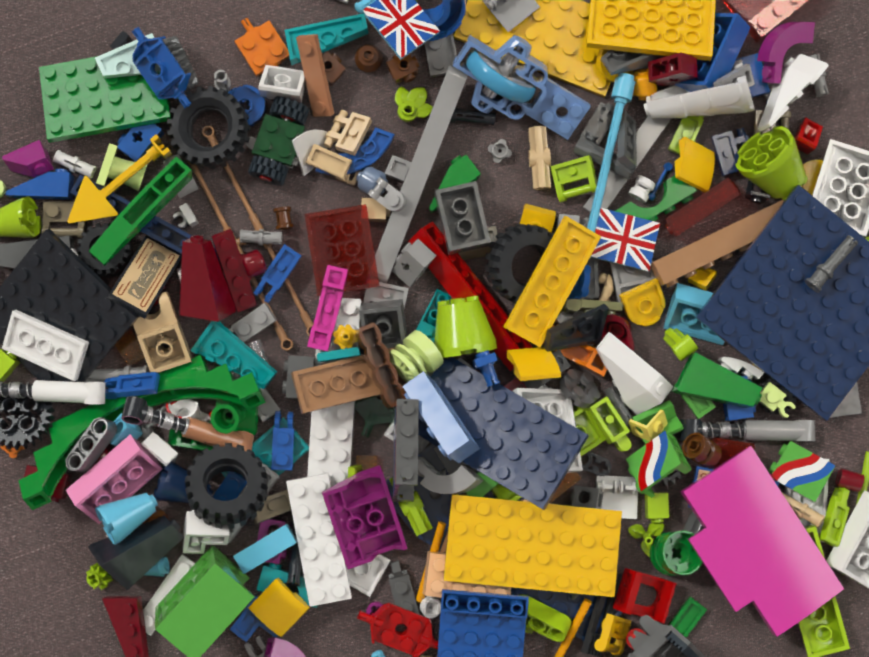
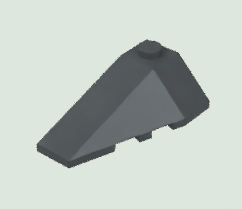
M609 50L601 57V62L610 75L647 68L649 61L666 56Z

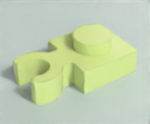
M768 382L760 392L762 397L759 402L772 412L778 408L779 414L784 418L789 417L784 411L786 406H789L791 409L796 408L792 402H785L783 400L786 394L771 382Z

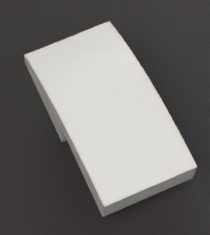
M720 357L717 360L721 364L720 366L734 373H738L740 369L743 370L741 374L747 376L749 380L760 379L764 373L755 366L739 359Z

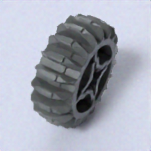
M176 36L163 39V42L185 74L191 73L186 90L194 88V86L198 85L199 80L179 39Z

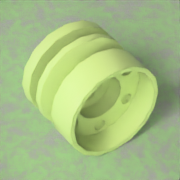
M414 330L403 340L404 345L398 344L395 346V350L392 349L389 352L390 363L393 364L397 374L406 383L423 371L426 374L427 372L433 373L443 364V357L435 344L425 334Z

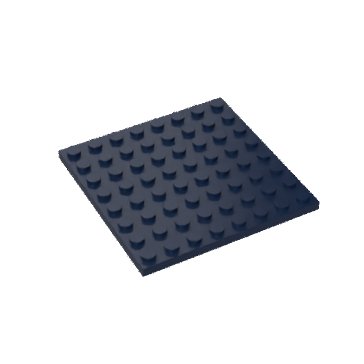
M797 185L695 318L814 413L827 421L869 366V241L800 185ZM847 235L854 238L853 242L857 240L858 245L854 247L834 270L833 278L831 280L828 279L824 283L819 293L809 288L805 283L806 278H810L814 274L818 265L825 263L846 239Z

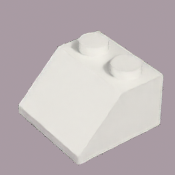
M265 65L258 88L260 96L272 100L276 96H282L301 103L305 91L304 72L302 70Z

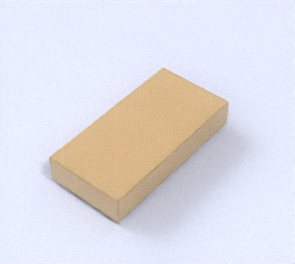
M316 144L313 145L306 160V164L342 180L345 179L352 160Z

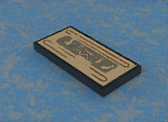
M146 235L107 299L145 319L180 262L182 254Z

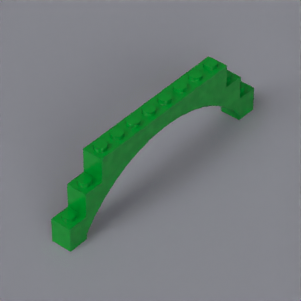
M201 355L191 358L189 363L159 373L160 381L157 394L136 396L146 400L149 407L171 401L203 398L231 402L243 406L248 411L266 403L260 386L252 372L235 380L227 364L209 371ZM126 397L105 399V404H92L51 423L53 427H50L49 431L52 444L33 452L38 471L18 480L22 498L31 510L52 502L51 496L58 482L68 469L66 467L68 454L94 419L105 418L114 421L123 413ZM105 424L102 427V432H104L106 429Z

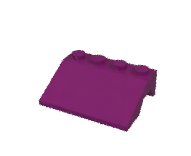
M380 465L361 471L322 492L347 569L371 562L378 554L393 549H408Z

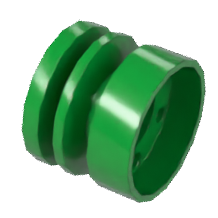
M682 530L666 532L657 536L651 544L649 552L654 568L667 576L688 575L697 571L703 562L688 541V538L694 534Z

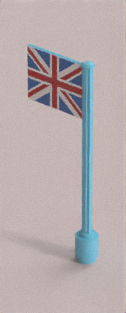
M362 0L354 5L355 10L366 16L400 60L440 32L415 0Z
M619 73L618 77L615 78L611 95L616 104L587 225L589 230L601 236L590 258L593 257L649 272L660 223L601 208L624 105L631 102L636 83L634 81L635 76L628 73Z

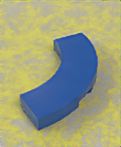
M375 127L369 139L360 146L355 156L348 153L339 154L352 160L346 175L361 171L375 163L387 151L395 134ZM317 168L315 169V172L331 175Z

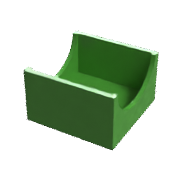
M211 545L155 607V630L187 657H201L254 598V595L243 586L250 577L246 573L243 574L236 564L214 545Z

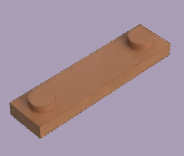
M318 34L299 35L296 37L313 117L332 116L334 109Z

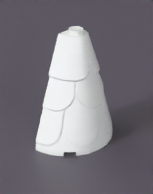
M742 60L735 61L731 72L743 65ZM746 76L738 77L737 83L693 92L672 85L657 91L651 96H647V103H644L646 115H651V118H686L687 116L737 114L755 111Z

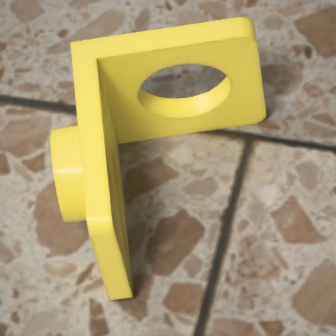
M660 410L647 425L632 419L628 421L632 434L649 442L662 433L668 424L664 410ZM636 427L640 428L643 433H640Z

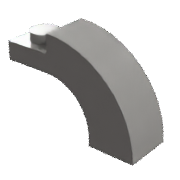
M418 457V475L424 477L420 484L430 491L440 494H462L474 489L483 481L469 466L461 465L454 473L443 475L424 457Z

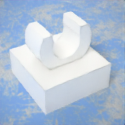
M187 203L179 206L182 212H176L173 215L174 219L178 217H183L184 219L178 225L179 228H185L187 224L191 227L199 224Z

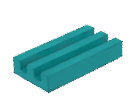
M353 347L321 352L317 354V360L320 363L361 356L360 349Z

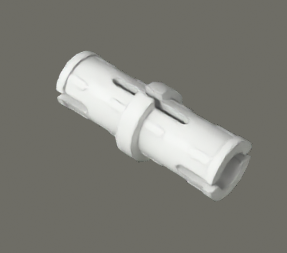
M57 150L53 158V162L69 168V171L73 173L76 171L89 178H93L97 169L96 166L81 161L80 157H72L60 150Z

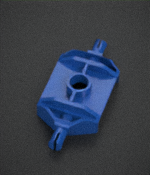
M139 27L135 28L132 33L139 42L132 54V61L158 99L178 98L184 109L189 107L192 103L184 91L187 88L191 73L185 74L163 42V39L166 38L165 36L148 39ZM155 64L160 66V74L155 71Z

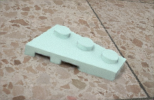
M152 33L145 36L148 39L154 38ZM138 40L95 57L104 78L141 75L132 61V54L138 46ZM155 64V71L160 73V66Z

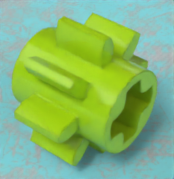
M98 563L90 566V570L86 572L87 583L93 589L99 587L103 590L108 587V583L113 581L112 576L99 566Z

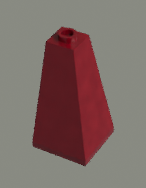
M193 235L189 239L182 241L180 315L219 322L235 313L236 307L211 240H205L203 236Z

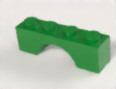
M674 175L663 183L664 195L658 205L643 208L629 202L615 211L655 222L658 220L657 215L663 212L667 215L676 209L674 205L679 202L685 204L692 200V195L696 192V189L677 179Z

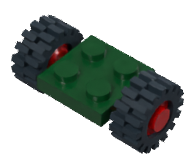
M282 96L274 98L269 112L270 115L265 114L252 150V154L256 156H253L248 170L250 175L273 185L282 186L288 173V168L285 165L292 167L296 157L292 140L305 131L304 125L310 111L307 106Z

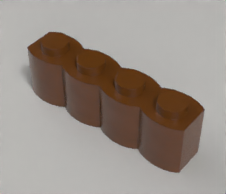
M373 322L360 327L356 331V339L359 346L364 350V358L367 365L372 369V378L375 385L380 389L381 400L384 406L390 409L396 406L397 399H406L404 396L405 390L398 382V374L395 367L390 363L389 351L382 343L381 332Z

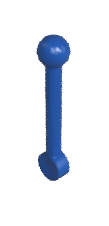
M670 162L664 164V171L654 190L648 194L649 200L653 201L655 199V194L664 177L673 168Z

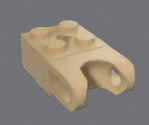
M168 292L159 295L160 310L157 313L148 314L145 319L139 317L133 324L150 372H162L191 362V352ZM162 343L168 344V348H164V346L160 345Z

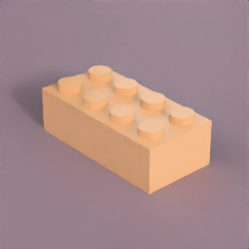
M427 551L422 592L425 596L442 598V589L511 595V587L444 581L446 553Z

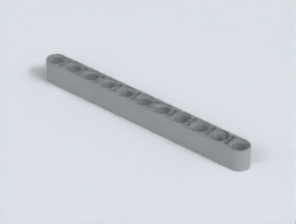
M449 65L400 190L406 198V205L399 212L392 211L368 272V277L384 283L388 281L468 75Z

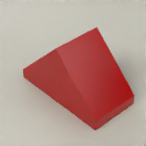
M805 117L794 136L798 150L807 155L814 151L818 145L823 126Z

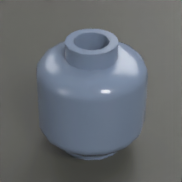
M370 166L361 170L356 178L359 190L368 194L377 185L376 181L379 177L388 182L386 174Z

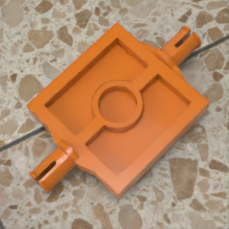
M249 18L241 21L247 32L234 42L256 77L263 73L265 65L279 67L284 60L289 58L286 45L270 21L257 27H253Z

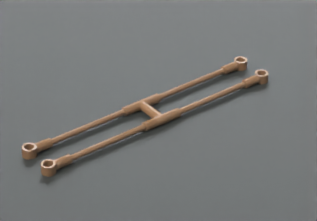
M205 126L202 130L204 137L208 139L212 147L218 145L219 142L215 136L214 128ZM211 129L212 134L207 136L205 134L206 130ZM187 161L191 165L222 224L223 231L231 229V227H228L197 165H192ZM226 162L227 166L224 168L249 214V219L256 231L264 229L256 213L250 207L230 166ZM235 237L240 254H244L241 246L246 243H240V238L236 239ZM263 244L272 260H274L276 254L272 249V244ZM252 277L250 280L256 289L259 284L256 278ZM287 278L284 283L301 313L300 316L307 328L306 332L310 336L309 330L312 328L313 322L308 312L304 310ZM262 292L261 294H259V297L262 303L264 304L267 302L264 301L265 296ZM278 321L274 322V329L281 341V348L285 351H290L294 345L293 341L288 338L282 325ZM285 341H290L291 346L289 348H284L283 344Z

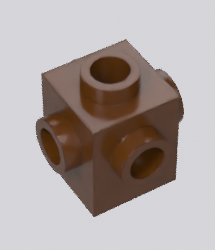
M327 51L324 55L322 54L324 67L329 66L331 68H325L328 84L332 86L345 72L346 68L341 64L342 60L336 54H330Z
M408 54L400 60L397 55H394L393 59L387 62V68L396 85L401 82L409 83L418 75L417 68L420 65L415 56L411 57Z

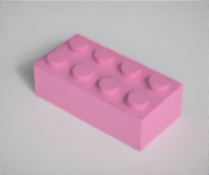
M129 435L67 488L66 492L78 509L100 524L102 521L98 519L95 511L96 507L131 497L163 468L154 455L145 449L132 435Z

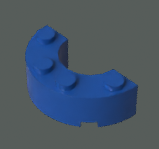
M442 0L443 2L435 8L423 9L440 30L437 35L428 41L445 38L459 28L465 15L466 0Z

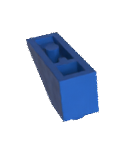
M55 169V172H47L7 190L6 196L18 199L31 197L32 199L73 200V194L70 191L73 188L74 176L67 169Z

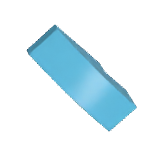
M285 524L233 557L243 574L297 543V539L288 524Z

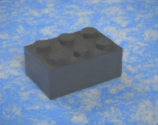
M474 181L435 190L434 196L448 255L488 247L491 241L477 182Z

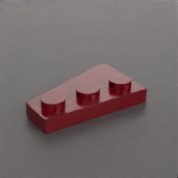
M106 596L102 598L125 657H149L142 597Z

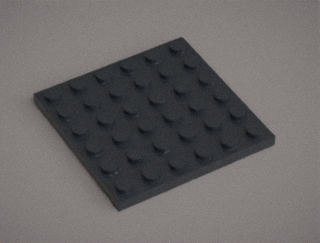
M51 229L43 232L0 286V343L2 345L12 311L14 310L23 312L89 342L79 378L76 381H72L18 356L16 359L38 380L85 382L140 316L107 299L112 289Z

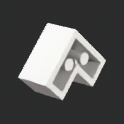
M194 510L187 511L183 529V553L204 554L206 545H227L229 539L228 525H223L222 529L216 528L215 523L209 526L204 523L203 518L199 519L195 515Z

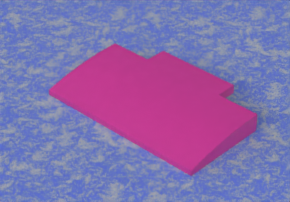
M752 446L747 447L680 491L704 527V529L688 538V541L735 612L752 602L774 636L778 637L844 590Z

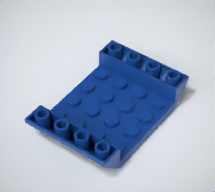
M442 589L437 657H523L529 596Z

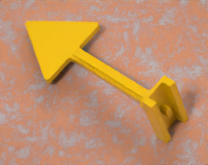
M156 134L150 139L153 146L146 151L147 153L102 190H98L87 176H84L67 222L76 223L118 216V212L106 199L107 196L152 160L155 161L160 156L164 159L172 156L171 151L168 147L162 151L165 146L163 144L158 146L162 141Z

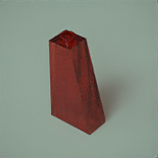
M728 177L665 219L667 222L665 227L671 235L679 236L742 194L733 180Z

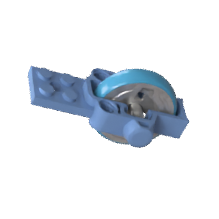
M469 35L462 50L455 57L453 66L477 81L471 98V104L483 113H489L495 108L514 120H518L526 114L568 140L590 109L591 104L549 79L547 66L530 55L532 46L525 39L514 35L499 49L494 50ZM470 47H473V49L469 52L465 63L462 60L468 52V50L470 49ZM519 60L525 62V65L521 66L517 65ZM540 70L544 75L542 77H535L533 73ZM536 87L540 88L541 91L534 102L528 103L533 97ZM498 94V95L502 96L503 98H502V99H497V98H495V96ZM518 104L521 106V109L514 111L511 109V106ZM560 107H565L568 113L565 116H559L556 110Z

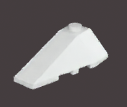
M803 54L795 57L790 56L783 62L781 84L774 83L758 126L760 132L771 127L789 109L788 105L804 94L801 90L809 84L812 85L829 66L826 62Z
M610 332L607 333L597 346L596 350L605 368L609 370L613 378L612 382L621 394L622 402L636 415L661 404L672 390L673 386L659 372Z

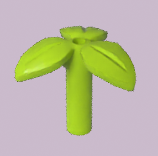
M661 522L650 523L647 531L640 524L630 526L628 532L633 538H644L640 546L642 551L650 557V547L653 543L652 536H659L664 530V524Z

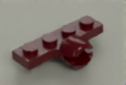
M231 229L212 235L211 238L236 311L241 312L256 306L257 303L250 285V279L266 272V263L262 254L256 249L240 254Z

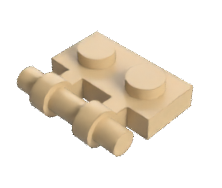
M341 110L339 115L335 116L334 124L331 130L327 132L323 145L331 148L333 143H336V150L355 156L372 120L370 117L354 112L351 113L348 119L346 118L348 113L345 110ZM341 127H344L342 133L340 134L339 131Z

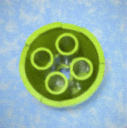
M774 126L771 131L762 135L760 132L756 133L742 145L737 153L739 158L735 165L739 172L768 195H771L772 198L786 200L797 185L802 186L808 180L795 138L786 127Z
M478 295L437 302L434 344L443 358L475 352L479 353L497 348L496 338Z

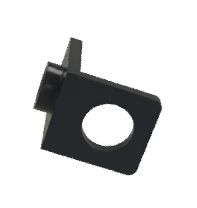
M748 180L745 198L751 199V202L763 204V202L770 199L771 195H768L763 190L760 193L754 192L752 190L753 183Z

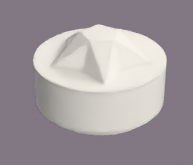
M427 596L420 603V611L427 618H435L441 612V602L436 597Z

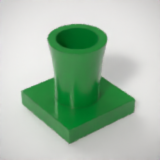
M216 399V407L211 412V424L220 433L246 431L255 435L257 434L258 406L246 411L243 406Z

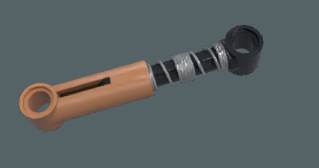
M126 397L121 417L126 423L135 425L142 424V422L158 424V427L160 426L167 430L174 429L175 432L180 431L182 437L210 446L219 444V447H224L225 443H232V447H236L239 444L244 446V451L248 449L252 451L254 441L252 433L246 431L220 433L215 430L211 423L192 417L181 419L177 415L166 411L162 413L159 409L153 410L152 407L147 405V401L140 397Z

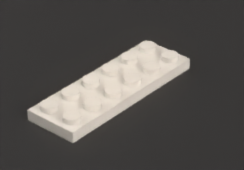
M329 473L287 480V489L309 605L315 606L352 599L346 564L322 495L323 491L331 487Z

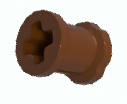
M291 207L273 209V213H276V230L294 228V225L291 223Z

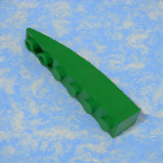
M175 157L117 216L90 248L89 253L105 266L192 180V170L179 158Z

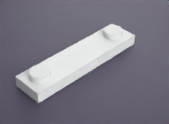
M184 554L180 556L143 609L146 633L150 636L155 631V607L195 564L194 561Z

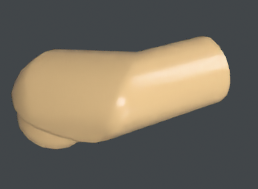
M601 273L599 283L604 285L598 300L609 301L614 290L613 279L610 274Z

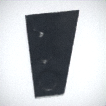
M602 304L548 329L543 347L548 352L600 343L609 308L606 304Z

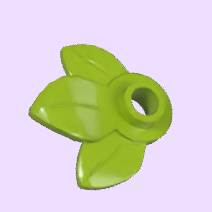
M402 86L398 88L395 94V103L398 105L397 113L402 121L410 122L416 118H426L431 114L433 107L425 103L427 99L425 88L416 87L410 92ZM405 109L411 110V112L407 113L405 112Z

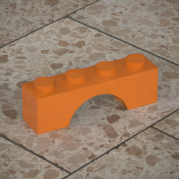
M583 345L560 349L566 359L599 377H604L608 370L605 368L594 347Z

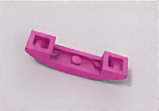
M327 265L322 284L323 288L307 347L328 352L339 314L348 269Z

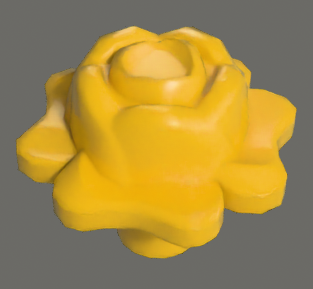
M349 324L345 327L340 325L338 330L333 333V336L336 337L333 340L334 343L339 345L341 349L346 347L352 348L353 344L357 342V330L352 329Z

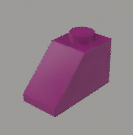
M40 140L2 156L3 161L12 172L34 178L54 169L49 153Z

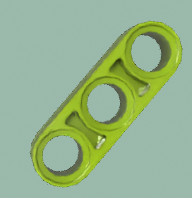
M529 596L525 627L553 641H564L572 624L571 619L567 615Z

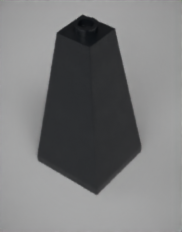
M161 516L141 524L116 545L108 537L90 544L88 548L99 565L126 590H129L184 536L179 531L182 527L174 519L170 521L167 517Z

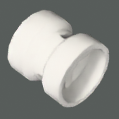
M638 175L635 180V186L631 187L628 194L637 201L646 203L649 198V192L654 190L656 184L650 179Z

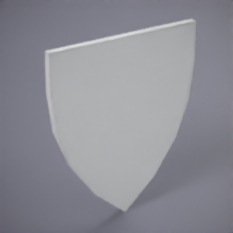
M309 130L292 140L304 176L315 168L306 164L313 145L316 144L327 149L323 145L327 134L324 130Z

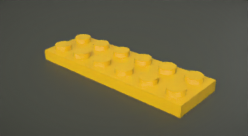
M564 216L503 327L541 347L547 330L553 326L601 236L568 216Z

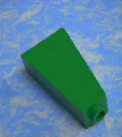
M696 352L689 356L672 390L676 394L744 408L757 405L762 397V394H760L762 387Z

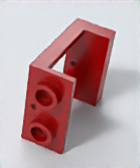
M625 568L613 608L630 615L634 614L641 617L648 615L653 620L665 624L671 600L675 593L676 583ZM641 583L652 586L656 590V599L652 605L643 606L635 603Z

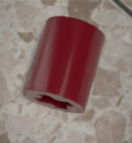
M840 468L835 485L860 492L864 483V475Z

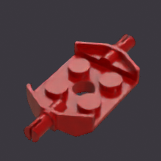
M391 603L382 605L371 615L361 610L359 611L357 619L367 622L371 627L372 644L376 641L408 653L412 657L420 656L431 647L438 649V640H435L434 636H432L430 618ZM399 624H404L407 626V629L403 632H398L395 627Z

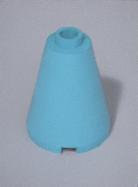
M147 493L99 505L95 508L99 521H102L104 525L103 529L107 536L116 545L155 513V507L158 504L152 494L149 496Z

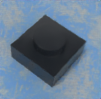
M122 31L110 47L114 50L133 40L127 33Z

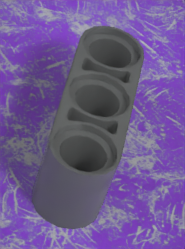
M105 418L94 419L68 454L66 467L71 471L86 473L91 469L116 435L117 425L115 422ZM105 424L106 429L104 432H102V427ZM93 441V447L90 450V444ZM81 459V464L78 467L77 462Z

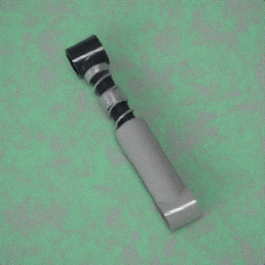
M680 419L684 428L680 431V440H685L692 433H700L705 437L712 436V438L714 436H719L720 438H729V436L731 438L732 436H740L741 438L743 436L745 441H815V420H744L742 424L737 422L734 424H730V422L711 424L710 422H702L701 419Z

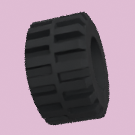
M97 223L95 224L96 227H88L86 233L83 231L81 234L82 239H78V257L99 277L110 278L111 275L115 277L118 275V272L124 271V267L128 265L129 259L132 258V246L128 242L104 266L89 253L90 248L110 226L109 223H104V225Z

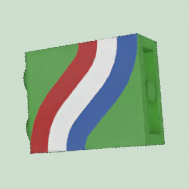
M667 431L662 432L626 458L629 465L628 471L637 482L635 484L637 490L651 498L655 496L651 487L677 469L687 474L692 470L676 437Z
M792 441L788 445L784 443L778 453L781 455L778 463L773 462L768 472L775 481L806 497L808 501L815 503L836 465Z

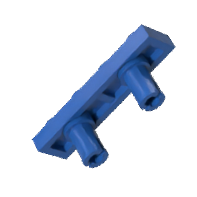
M489 350L475 355V359L471 362L472 366L480 370V373L484 375L487 387L493 385L491 379L494 385L500 383L493 365L498 361L495 352L490 354Z

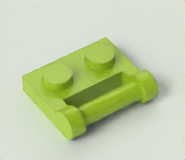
M590 155L550 166L560 203L567 201V198L589 192L595 193L598 181ZM587 178L589 180L587 185L564 190L563 185Z

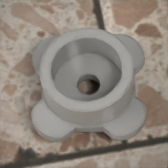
M500 139L494 145L490 144L488 146V152L493 155L495 163H500L505 157L509 158L512 155V151L508 149L504 139Z

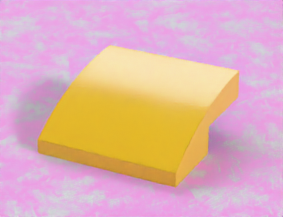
M683 137L679 140L680 158L674 161L675 176L677 179L706 193L709 191L713 178L715 154L710 149L687 137Z
M544 347L507 350V359L514 365V374L520 381L561 377V371L551 351L547 352Z
M276 578L248 608L270 630L283 637L310 607L297 592L293 593L280 578Z

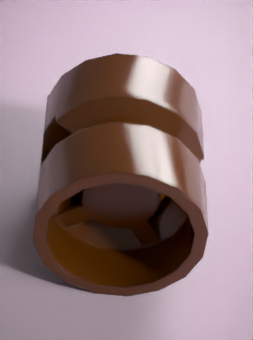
M700 433L690 434L683 442L682 451L684 455L704 468L714 467L721 458L720 446Z

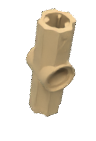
M546 126L528 128L530 145L528 155L529 167L532 170L533 190L550 189L549 167L551 166V156L547 144Z

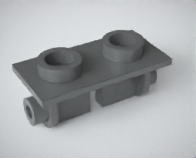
M600 102L580 137L599 145L611 125L614 106L609 103L605 105Z

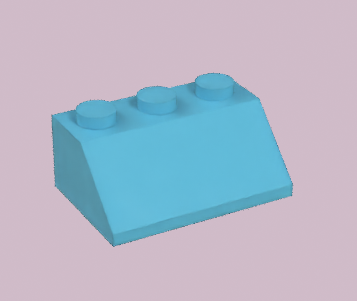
M677 283L670 300L663 329L677 328L684 335L688 334L691 337L723 345L725 342L695 318L713 293Z

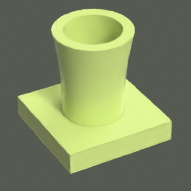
M110 143L96 184L105 187L107 178L114 180L135 163L116 157L117 146ZM147 165L124 184L139 191Z

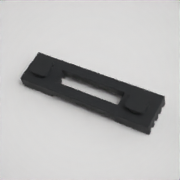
M616 574L615 597L608 598L598 634L595 632L606 596H597L581 652L602 657L603 652L597 651L594 645L596 640L601 637L602 622L606 618V614L612 615L613 606L623 576L622 574Z

